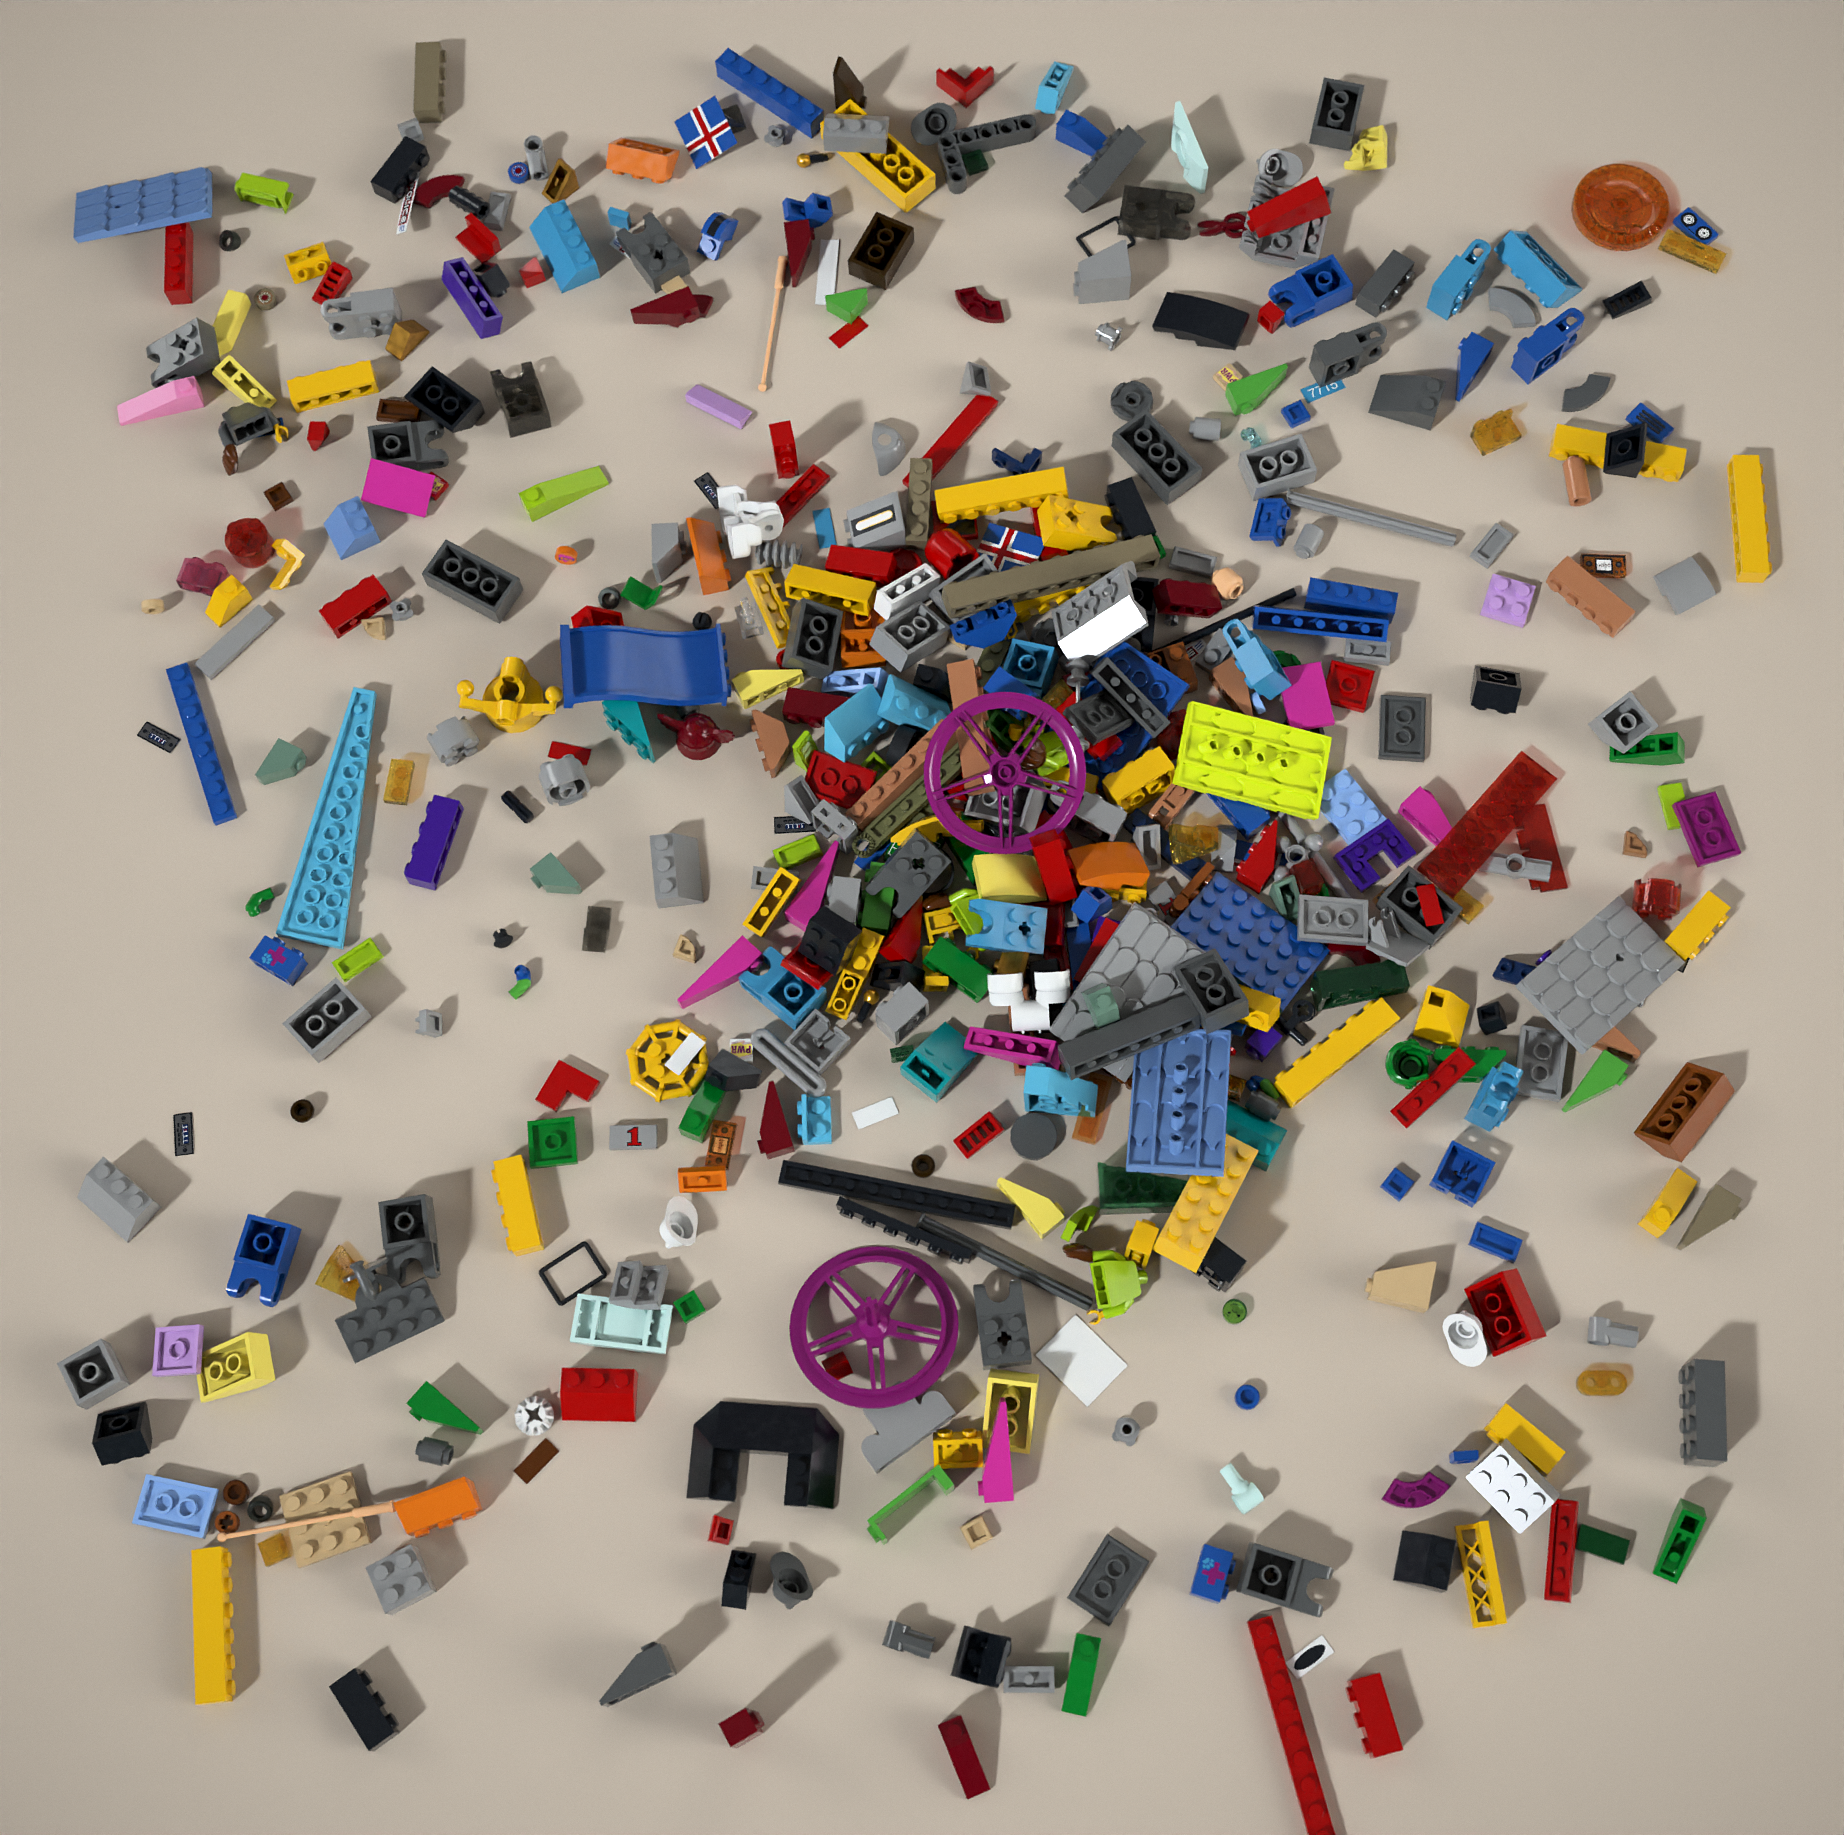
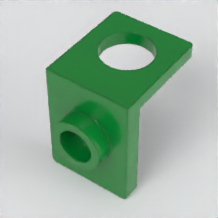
M630 576L620 595L640 608L647 610L655 604L663 586L659 585L651 589Z

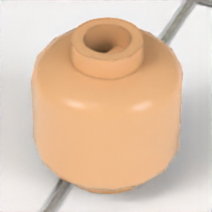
M1225 567L1216 570L1212 574L1211 584L1216 585L1218 594L1222 599H1235L1242 593L1243 579L1232 569Z

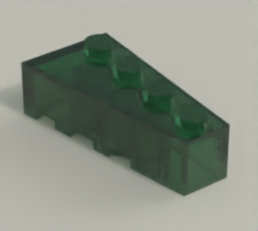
M1389 959L1382 963L1316 971L1310 983L1316 1011L1407 993L1410 987L1405 966L1398 965Z
M1098 1162L1096 1169L1099 1215L1171 1213L1188 1181L1138 1171L1126 1172L1124 1167H1114Z

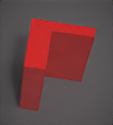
M469 213L465 217L468 227L455 238L480 263L491 259L502 249L498 237L472 213Z

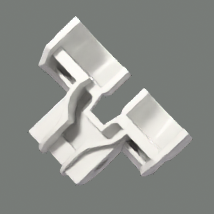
M736 484L717 487L721 526L724 536H728L733 559L749 556L751 546L761 545L762 540H772L780 535L784 518L775 500L768 502L747 501V490Z
M1070 969L1060 972H1034L1035 989L1037 990L1035 1000L1024 999L1022 991L1023 972L1005 975H992V973H988L989 1001L992 1006H1011L1013 1032L1022 1031V1034H1025V1031L1038 1030L1040 1034L1041 1030H1050L1049 1004L1065 1003L1071 997Z

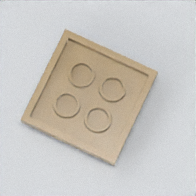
M347 1472L279 1496L286 1523L350 1512L354 1508L361 1507L352 1472ZM351 1516L287 1528L298 1568H303L371 1544L364 1517L355 1518Z

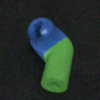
M518 965L515 968L514 973L516 974L517 984L508 991L515 1000L531 985V972L524 965Z
M1254 1075L1246 1082V1087L1250 1091H1256L1258 1088L1274 1099L1280 1097L1279 1092L1269 1079Z

